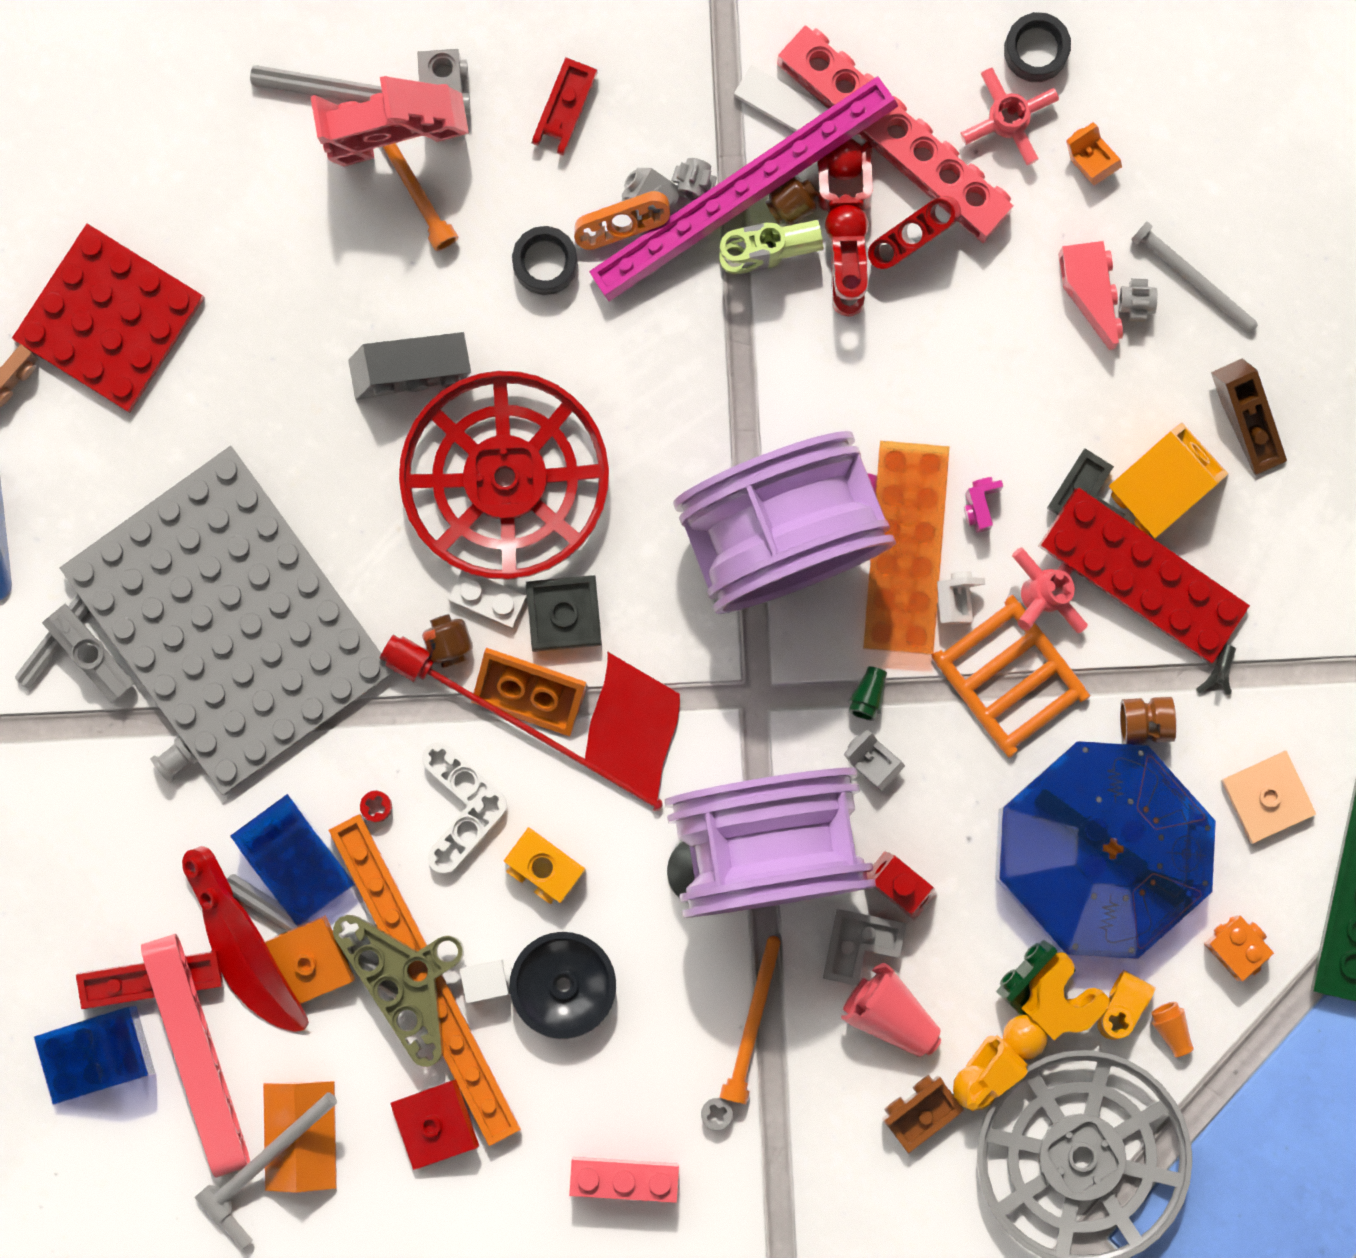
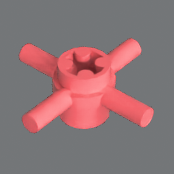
M993 67L986 69L981 73V76L994 103L989 111V119L960 132L964 144L967 145L995 132L1002 137L1014 139L1026 165L1035 163L1039 158L1025 130L1030 123L1032 113L1059 101L1056 90L1052 88L1026 101L1024 97L1018 94H1006ZM1007 109V113L1010 115L1017 112L1019 119L1012 121V124L1004 121L1005 118L1000 111Z
M1023 547L1018 548L1012 554V557L1031 578L1025 581L1021 588L1022 601L1028 609L1019 619V627L1023 630H1029L1043 611L1052 612L1058 610L1076 633L1084 631L1088 624L1069 603L1075 591L1073 580L1070 577L1073 570L1061 563L1057 570L1047 569L1042 571Z

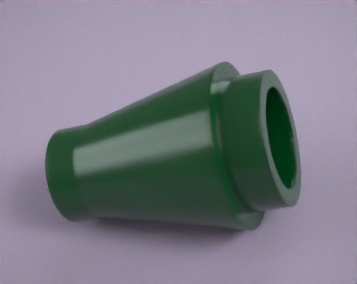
M873 666L867 667L865 675L848 701L850 704V714L868 721H875L877 714H881L885 679L887 676L886 671Z

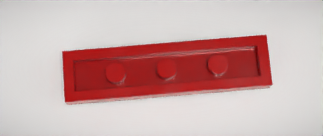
M218 950L185 955L196 991L223 986ZM144 962L76 974L81 1009L155 998Z

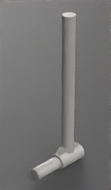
M326 1093L222 1188L209 1184L194 1197L215 1223L222 1225L242 1250L253 1239L231 1215L232 1202L229 1199L337 1104V1099L333 1094Z

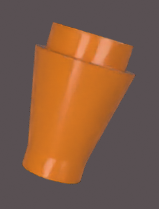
M1169 1002L1151 1012L1153 1017L1151 1023L1170 1047L1174 1057L1187 1055L1194 1050L1184 1008H1180L1177 1002Z

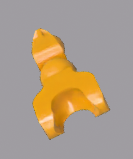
M1056 953L1030 981V997L1021 1008L1026 1015H1018L1008 1021L1003 1030V1039L998 1035L987 1037L969 1060L966 1067L958 1072L953 1080V1093L961 1106L971 1111L983 1110L990 1106L996 1097L1002 1095L1026 1076L1028 1064L1024 1060L1034 1059L1042 1054L1047 1045L1048 1035L1055 1041L1062 1033L1088 1030L1105 1013L1109 1007V998L1100 989L1088 988L1074 999H1065L1064 986L1074 973L1073 961L1066 953Z

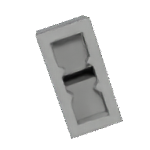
M459 49L417 51L419 82L437 85L447 84L449 87L461 92L465 114H471L469 93H463L462 82L463 80H469L467 59L461 60ZM441 65H448L453 68L452 73L444 78L436 76L435 70Z

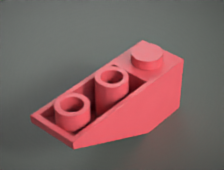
M1104 241L1062 246L1058 256L1063 288L1109 350L1115 349L1119 343L1118 339L1123 338L1121 319L1115 318L1113 305L1118 304L1116 285H1110L1108 271L1113 270L1111 251H1105Z

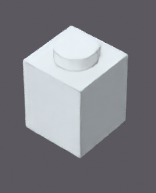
M503 959L459 968L466 1003L510 994L509 987L512 967L511 965L505 966Z

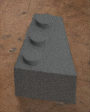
M464 332L362 344L348 360L355 400L385 396L403 391L418 392L426 390L430 386L440 384L442 388H447L459 380L465 379L471 373Z

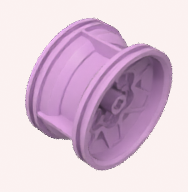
M840 431L829 433L760 455L698 483L673 501L675 510L683 512L679 516L681 525L685 527L708 586L707 593L709 598L718 599L713 605L716 614L746 609L804 589L865 563L896 544L893 535H885L890 526L884 517L865 469L859 447L852 446L855 443L853 432Z
M833 768L771 776L704 788L666 798L664 800L665 807L673 808L674 813L667 815L668 824H676L678 839L690 846L695 880L686 888V893L679 895L680 902H688L689 909L682 911L683 918L769 907L876 887L875 879L867 880L866 875L867 872L873 871L872 863H864V859L855 854L849 817L855 811L853 795L860 792L859 784H851L850 780L857 777L856 768Z

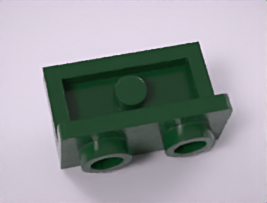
M1042 940L1040 944L1032 945L1024 955L1025 960L1016 970L1012 969L1003 976L1000 981L1001 986L996 990V993L1019 1015H1026L1021 1008L1029 1000L1030 981L1058 953V950L1045 940Z

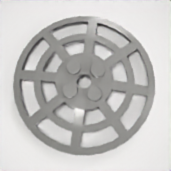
M1091 1050L1064 1051L1045 1056L1029 1064L1026 1067L1028 1071L1026 1076L994 1099L985 1114L979 1132L977 1147L978 1176L983 1195L993 1215L1011 1237L1024 1248L1041 1258H1130L1144 1251L1158 1240L1174 1222L1184 1204L1190 1185L1192 1171L1191 1140L1185 1119L1176 1101L1163 1084L1147 1070L1127 1059L1110 1053ZM1086 1060L1097 1062L1092 1082H1069L1048 1089L1038 1072L1048 1066L1068 1061ZM1111 1065L1123 1069L1141 1080L1154 1092L1160 1101L1140 1111L1137 1105L1125 1095L1113 1088L1107 1087L1106 1083ZM1027 1080L1036 1098L1021 1112L1012 1133L993 1129L994 1119L1005 1099L1020 1083ZM1070 1093H1089L1084 1114L1079 1113L1065 1116L1055 1101V1098ZM1103 1097L1119 1104L1130 1114L1131 1118L1116 1127L1099 1118L1098 1115ZM1043 1107L1053 1123L1046 1131L1043 1139L1022 1135L1031 1117L1038 1109ZM1167 1113L1173 1123L1178 1140V1172L1157 1167V1147L1153 1131L1149 1125ZM1138 1130L1142 1134L1145 1145V1164L1126 1160V1151L1122 1141ZM988 1142L1008 1147V1167L1012 1183L1016 1189L999 1202L993 1192L988 1174ZM1079 1147H1087L1092 1153V1160L1085 1167H1078L1073 1162V1153ZM1019 1149L1039 1154L1042 1173L1026 1184L1022 1179L1019 1168ZM1123 1174L1142 1178L1133 1197L1122 1207L1111 1190L1118 1184ZM1153 1181L1174 1186L1172 1197L1163 1214L1149 1230L1140 1235L1129 1219V1216L1144 1202L1151 1190ZM1051 1186L1065 1196L1062 1216H1056L1044 1209L1036 1202L1033 1196ZM1099 1198L1110 1214L1105 1218L1093 1221H1076L1079 1201ZM1024 1203L1038 1218L1059 1228L1056 1249L1045 1247L1029 1238L1012 1223L1007 1214ZM1117 1225L1128 1242L1127 1245L1119 1249L1101 1254L1078 1255L1070 1253L1073 1232H1097Z

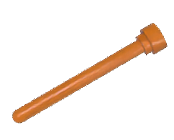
M397 144L383 146L384 151L429 226L427 230L429 233L428 240L434 250L440 251L455 243L459 236L451 224H447L445 220L441 221Z
M770 936L767 939L732 1078H728L727 1083L722 1084L719 1098L747 1105L750 1091L747 1090L748 1083L745 1080L781 944L777 936Z

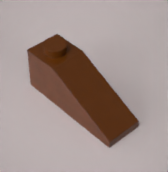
M1242 358L1211 372L1221 404L1253 473L1257 475L1286 462L1287 458L1258 370Z

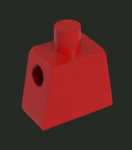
M886 851L874 863L873 871L866 873L867 880L875 879L876 887L874 888L914 921L937 894L935 888L898 857Z

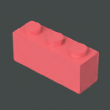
M573 1157L571 1160L569 1196L677 1203L679 1163Z

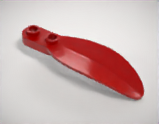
M205 846L188 850L182 859L183 872L202 907L208 940L212 951L218 950L221 972L228 985L249 1009L270 1024L293 1032L305 1030L309 1021L304 1009L281 973L255 924L239 902L233 898L231 886L214 853Z

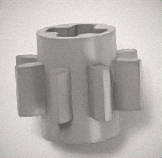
M687 158L686 163L681 162L680 166L676 165L671 181L678 183L677 193L684 198L695 200L713 188L717 177L711 175L712 166L698 158Z
M1131 278L1129 287L1121 286L1119 311L1121 313H1129L1128 321L1145 322L1147 313H1156L1157 288L1148 287V279Z

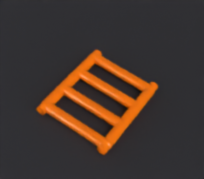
M1010 595L1006 599L1003 608L945 652L940 650L931 656L950 684L1008 758L1015 755V752L1018 751L1016 747L1076 701L1079 700L1081 703L1088 700L1091 696L1036 623L1029 630H1024L1026 633L1024 636L966 680L960 674L953 662L1014 617L1018 622L1025 613L1026 609L1018 602L1014 595ZM1035 645L1048 662L986 708L974 690ZM1057 673L1069 690L1011 734L1007 735L996 721V718Z

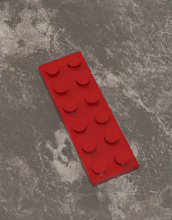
M1081 488L1074 490L1038 545L1039 548L1208 664L1214 662L1250 607L1248 603Z

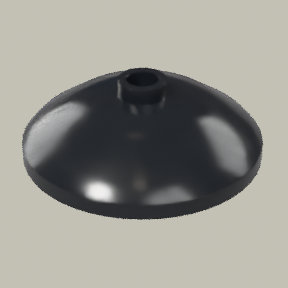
M573 932L549 933L532 941L517 957L510 975L511 1000L523 1022L539 1034L556 1039L579 1037L596 1028L612 1008L616 995L614 967L605 951L588 937ZM560 978H567L571 984L569 990L560 991L557 988V981Z

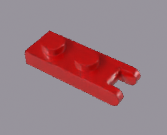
M565 57L531 144L538 146L543 134L561 141L557 148V154L565 155L598 74L597 69Z

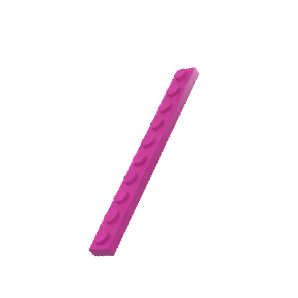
M879 76L875 77L671 215L664 225L649 230L590 270L589 273L610 302L897 108L898 104Z

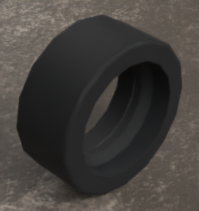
M1032 12L1020 17L1011 26L1004 43V57L1009 69L1017 77L1029 82H1044L1054 78L1064 68L1071 52V37L1067 27L1057 17L1042 12ZM1032 28H1041L1050 32L1058 44L1055 59L1042 67H1034L1025 63L1017 51V42L1020 36Z
M550 226L533 227L523 233L514 245L512 253L514 274L520 284L530 292L540 295L556 294L567 288L575 278L578 268L576 247L570 237L560 229ZM539 241L554 242L561 247L565 254L566 262L564 269L559 276L552 280L543 281L536 279L529 274L525 267L524 259L526 252L533 244Z

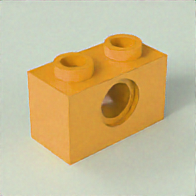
M530 827L525 830L503 860L509 865L506 870L508 874L522 884L526 878L538 886L534 893L549 904H552L554 900L562 903L586 871L583 866ZM539 858H548L552 862V873L546 878H538L533 872V865Z

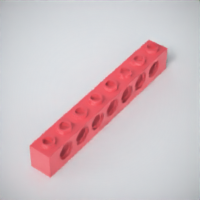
M805 25L778 54L777 65L826 108H831L874 79L868 73L863 75L854 67L856 65L854 60L843 51L837 53L829 46V39L820 30L815 28L812 31ZM821 58L828 63V67L825 70L817 71L811 67L810 62L813 59ZM840 81H849L854 86V90L850 93H841L837 90L836 84ZM893 96L898 107L857 135L865 142L869 140L872 148L932 200L942 196L955 198L961 207V216L958 222L979 241L984 243L1011 213L1014 206L1010 203L1011 197L999 186L993 188L984 180V173L972 163L969 165L965 164L958 157L959 152L953 145L947 141L941 143L932 135L933 130L925 121L920 118L917 120L912 118L906 112L907 107L905 104ZM893 125H898L905 130L906 135L896 139L889 135L887 129ZM917 148H926L930 151L932 158L928 161H920L914 156L913 151ZM945 170L953 171L957 175L958 181L953 184H947L941 180L939 174ZM969 193H978L983 198L984 203L977 207L971 206L966 201L965 196ZM942 203L938 204L949 215H951L950 209L947 205Z

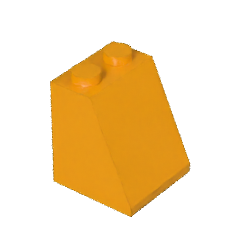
M1182 422L1113 481L1109 488L1113 491L1111 493L1113 500L1121 508H1128L1136 517L1134 522L1137 527L1147 535L1151 533L1156 538L1224 479L1228 472Z

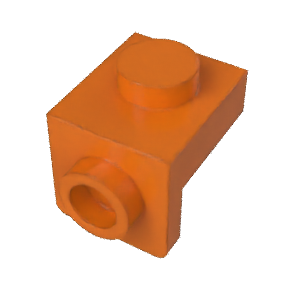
M1094 122L1085 128L1077 130L1066 140L1070 160L1093 186L1122 168L1121 159L1101 138L1099 127Z

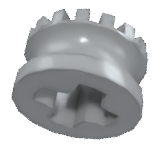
M712 1098L704 1103L701 1109V1118L708 1128L722 1130L732 1121L733 1111L731 1105L726 1100ZM713 1104L718 1108L725 1107L727 1110L723 1115L724 1121L720 1124L716 1120L709 1121L707 1119V1116L711 1113L709 1107Z

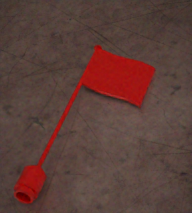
M393 634L384 647L379 659L386 662V667L413 683L418 677L422 680L427 675L433 677L653 806V811H659L662 808L663 802L660 798L658 800L662 767L678 721L680 693L607 651L605 681L590 721L585 758L431 669L434 662L429 659V652L404 636L399 638Z

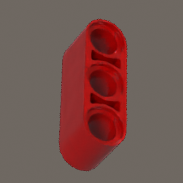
M942 196L924 205L870 245L868 249L870 263L876 268L888 269L902 262L959 221L961 216L959 202L953 197ZM939 203L947 205L950 209L951 216L947 222H942L936 217L935 209ZM911 223L917 224L922 230V237L919 242H915L908 237L907 229ZM882 243L889 244L893 248L894 256L891 261H886L880 256L879 248Z

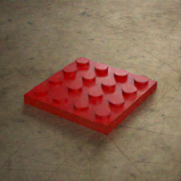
M86 223L11 339L18 344H22L32 353L130 413L205 297Z

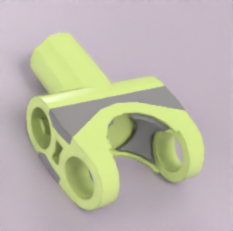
M814 220L785 227L775 223H763L727 232L720 242L719 262L721 267L730 274H742L775 267L783 258L822 251L824 246L819 222ZM739 238V240L726 244L729 239ZM765 243H770L773 248H768ZM732 249H737L741 251L742 254L738 256L730 255L728 251ZM726 261L731 262V263H742V264H741L740 266H738V267H732V266H729V265L726 263Z

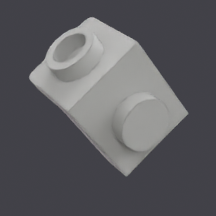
M639 167L626 178L624 183L625 190L621 195L622 198L628 200L651 191L661 192L669 200L670 213L680 197L677 193L678 186L653 168ZM654 205L648 207L654 213L660 212V209H656Z
M866 730L862 735L856 736L844 753L850 764L881 792L905 767L904 763L881 744L869 730Z

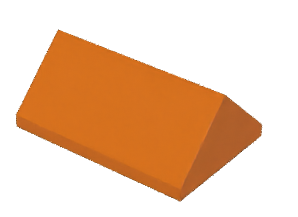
M486 647L474 694L517 719L570 737L588 684L583 680Z
M335 1081L263 1083L264 1149L326 1093L329 1092L335 1096ZM335 1106L265 1167V1191L298 1193L337 1188Z

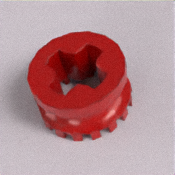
M378 790L370 791L361 798L360 811L363 817L369 821L382 822L392 812V801L384 792ZM379 796L383 799L381 805L385 807V811L383 813L376 812L374 816H371L369 814L371 808L366 805L367 801L370 799L375 801Z

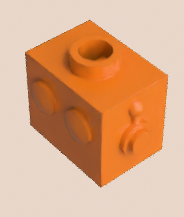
M1242 916L1230 917L1226 924H1219L1213 930V936L1204 943L1236 981H1244L1252 974L1255 976L1261 971L1262 964L1268 961L1274 954L1264 942L1267 936L1262 929L1254 922L1248 924Z

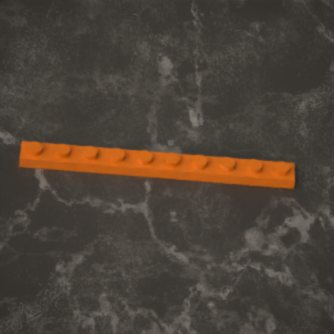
M358 814L329 829L328 831L377 927L416 951L427 946L362 815ZM414 961L410 964L408 973L413 980L422 981L428 974V968L424 962ZM442 974L436 978L444 1047L443 1057L454 1078L457 1080L458 1086L488 1145L491 1146L520 1131L521 1127Z

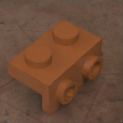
M930 1075L925 1076L912 1087L915 1091L913 1095L905 1101L900 1096L884 1109L887 1115L882 1120L908 1154L964 1111V1108L957 1102L954 1095L938 1075L933 1079Z

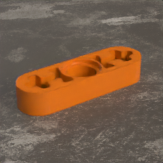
M651 191L585 214L575 222V242L583 249L594 250L662 226L670 217L669 200L663 193ZM654 205L656 209H660V212L654 213L648 207ZM636 210L639 211V216L642 215V219H641V220H638V219H637V211H636ZM623 214L629 216L632 221L627 226L619 227L612 220L615 216ZM606 221L608 231L605 230V225L602 226V222ZM590 228L592 232L596 231V235L590 236L588 232H584V229Z

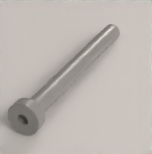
M1146 221L1131 240L1137 245L1140 241L1143 242L1248 332H1253L1258 326L1257 321L1150 230L1153 226Z

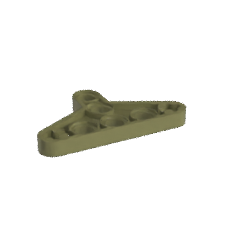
M345 915L340 917L333 927L334 938L411 1059L422 1067H430L436 1064L442 1058L444 1050L436 978L462 961L464 956L463 943L455 936L445 935L437 938L421 950L416 951L359 916ZM346 921L350 925L355 923L358 925L359 929L355 931V935L360 942L366 936L371 942L368 945L359 947L354 954L350 950V947L356 946L354 940L351 937L344 938L341 934L345 930L343 924ZM451 941L456 945L458 954L453 961L446 962L439 957L438 948L442 942ZM366 950L374 951L379 958L378 966L372 971H367L360 965V956ZM414 961H422L428 968V974L422 981H415L409 976L408 968ZM391 980L397 985L398 994L394 1000L386 1001L380 996L379 986L383 981ZM404 1010H410L416 1014L417 1025L411 1031L403 1030L398 1024V1016ZM423 1026L427 1029L428 1034L422 1035L421 1038L427 1045L433 1043L436 1047L432 1051L434 1056L432 1060L427 1056L421 1058L418 1055L422 1048L417 1039L411 1044L407 1037L417 1034Z

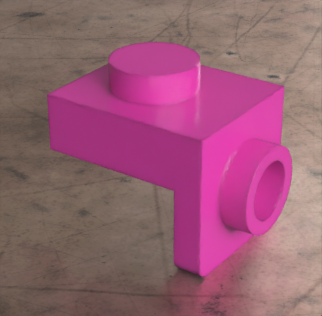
M986 477L973 481V487L968 488L965 493L968 505L964 506L965 517L969 526L974 525L976 533L990 530L993 526L985 495L1001 491L1004 487L1002 480L993 482L992 477Z

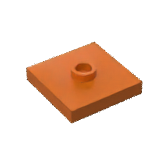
M326 915L265 941L277 966L300 1004L355 980L347 959L334 938L333 930Z

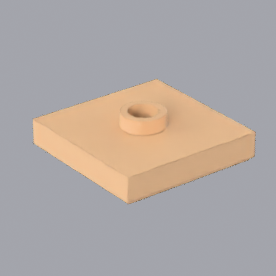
M1287 750L1221 779L1251 844L1316 815Z

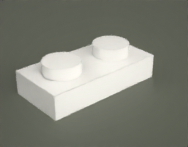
M461 571L448 600L513 629L527 596L487 578Z

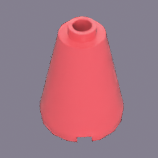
M885 963L877 965L872 969L876 975L870 981L863 978L852 991L843 1007V1010L848 1015H842L841 1019L847 1024L918 1057L924 1054L931 1055L941 1043V1038L939 1037L940 1028L895 971Z

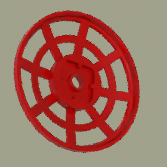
M492 371L459 380L442 390L423 408L414 420L404 442L400 457L399 484L402 502L408 519L420 539L434 554L449 565L468 574L487 579L512 580L531 577L550 570L568 559L584 544L595 529L604 510L609 486V465L606 447L597 425L589 412L573 395L559 385L540 376L520 371ZM507 384H520L539 389L552 395L562 403L548 419L532 409L508 405ZM493 385L494 406L474 411L462 418L458 423L453 422L441 410L449 401L464 392L481 386ZM572 412L579 418L590 435L596 451L598 464L577 466L573 449L564 433L559 429ZM509 416L527 419L538 424L541 428L528 442L520 437L510 435ZM495 417L496 436L477 444L464 432L482 420ZM432 420L446 433L436 452L432 474H411V465L416 445L424 428ZM551 437L556 440L562 450L567 467L546 469L539 451ZM455 442L469 454L463 473L443 474L446 457ZM502 468H509L515 473L514 482L506 487L498 485L495 481L496 473ZM599 478L594 508L585 526L580 532H577L564 519L574 503L578 480ZM567 481L565 497L559 510L555 513L541 501L546 485L552 482ZM412 488H433L438 508L446 521L451 525L437 540L428 532L419 517L413 500ZM444 488H465L472 505L459 518L456 517L450 508ZM532 511L546 523L532 534L515 538V518L524 516ZM484 513L492 518L500 519L501 539L483 536L472 531L469 527ZM553 531L570 543L561 552L546 561L516 569V549L535 544L549 536ZM461 536L477 545L502 550V570L472 565L457 558L447 550Z

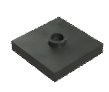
M596 575L526 581L532 652L602 646Z

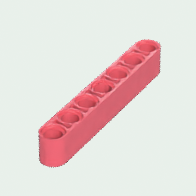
M172 934L141 944L143 961L210 1169L215 1178L242 1170L250 1162L248 1149L181 941L177 934Z

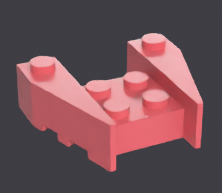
M382 76L380 77L382 93L371 95L370 101L362 103L349 101L337 105L317 95L310 96L317 138L320 144H323L328 160L343 167L375 159L373 151L375 148L416 137L425 136L439 142L469 134L462 93L449 87L447 84L437 85Z

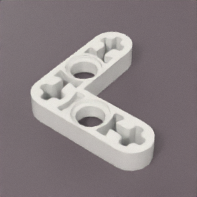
M436 742L425 748L422 756L423 765L468 805L428 852V862L431 868L438 873L446 874L454 871L502 818L507 809V801L497 788L454 750L444 743ZM444 749L447 752L444 758L452 766L455 760L461 763L460 766L451 772L448 780L442 777L443 774L448 772L443 766L439 764L435 767L431 766L430 763L433 761V758L430 756V753L433 750L439 753ZM464 771L470 772L475 779L473 788L466 792L459 791L455 786L456 776ZM487 796L492 799L494 796H497L499 798L497 806L500 809L497 813L489 811L483 819L489 821L488 825L484 828L482 823L477 818L469 815V813L475 808L479 814L485 807V804L482 802L483 798ZM465 821L475 823L478 829L477 836L468 842L461 840L457 832L459 825ZM451 835L457 844L466 847V849L460 854L456 848L450 855L453 863L450 866L442 864L439 867L436 864L439 858L435 853L439 849L444 852L448 850L452 844L446 842V839Z

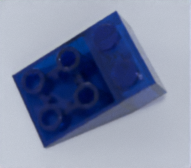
M289 794L283 796L230 835L248 863L297 926H300L355 885L301 807Z
M136 1005L34 1036L53 1105L156 1074Z

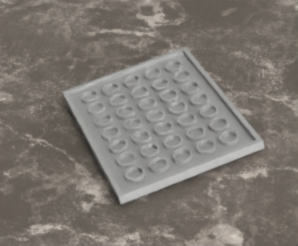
M231 445L59 567L222 795L231 791L395 672L385 666L386 662L379 659L381 652Z

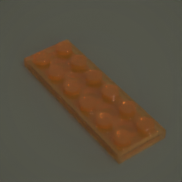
M882 440L879 442L876 496L884 517L890 526L885 535H893L896 544L870 560L863 638L864 650L933 655L938 602L937 581H939L950 446Z

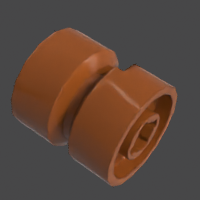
M1154 697L1150 699L1149 703H1145L1142 698L1122 699L1120 703V726L1124 745L1143 744L1147 738H1151L1154 743L1174 742L1176 739V711L1173 698Z

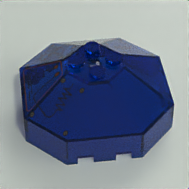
M1077 741L1072 743L1061 755L1027 783L1024 788L999 808L995 880L1019 904V907L1033 923L1044 932L1059 952L1066 953L1067 955L1139 959L1213 892L1216 820L1148 745ZM1110 838H1115L1117 845L1123 846V852L1117 853L1116 859H1109V853L1103 852V845L1109 844Z

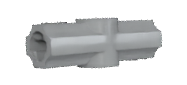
M66 603L42 622L44 627L71 656L74 663L85 672L111 703L135 683L108 653L102 642L95 638ZM90 643L96 646L98 657L94 662L87 663L80 659L78 651L82 644Z

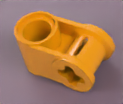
M1123 970L1109 993V1007L1097 1020V1029L1100 1034L1110 1040L1128 1036L1149 1004L1156 987ZM1120 1016L1119 1023L1123 1026L1122 1029L1112 1031L1113 1024L1108 1021L1109 1018Z

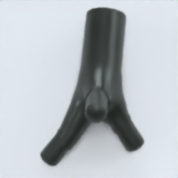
M1227 644L1224 645L1211 675L1203 684L1196 688L1198 693L1209 689L1216 682L1222 684L1226 695L1232 693L1229 673L1236 652L1235 647Z

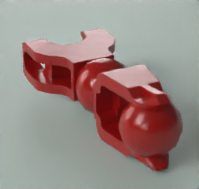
M852 138L817 161L818 203L822 210L828 211L825 220V230L832 241V304L838 314L848 317L860 313L864 306L868 284L865 236L868 233L869 222L863 210L868 209L873 194L872 145L868 140L861 146ZM861 173L862 192L857 193L855 197L845 194L838 198L836 194L829 192L828 174L836 180L847 181L854 179ZM840 298L857 301L855 304L848 306L843 304Z

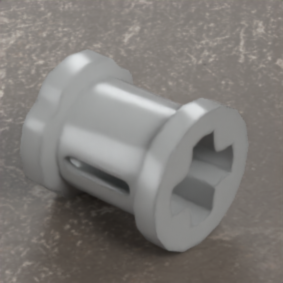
M179 737L175 738L174 744L160 756L154 755L150 758L159 773L169 783L174 780V775L187 764H195L197 762L190 749Z

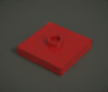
M456 1079L390 1102L413 1170L480 1147Z

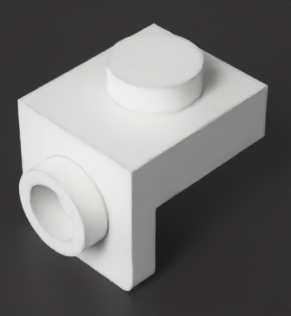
M971 571L951 573V579L937 581L938 610L941 623L965 624L973 622L970 587L985 585V578L972 577Z

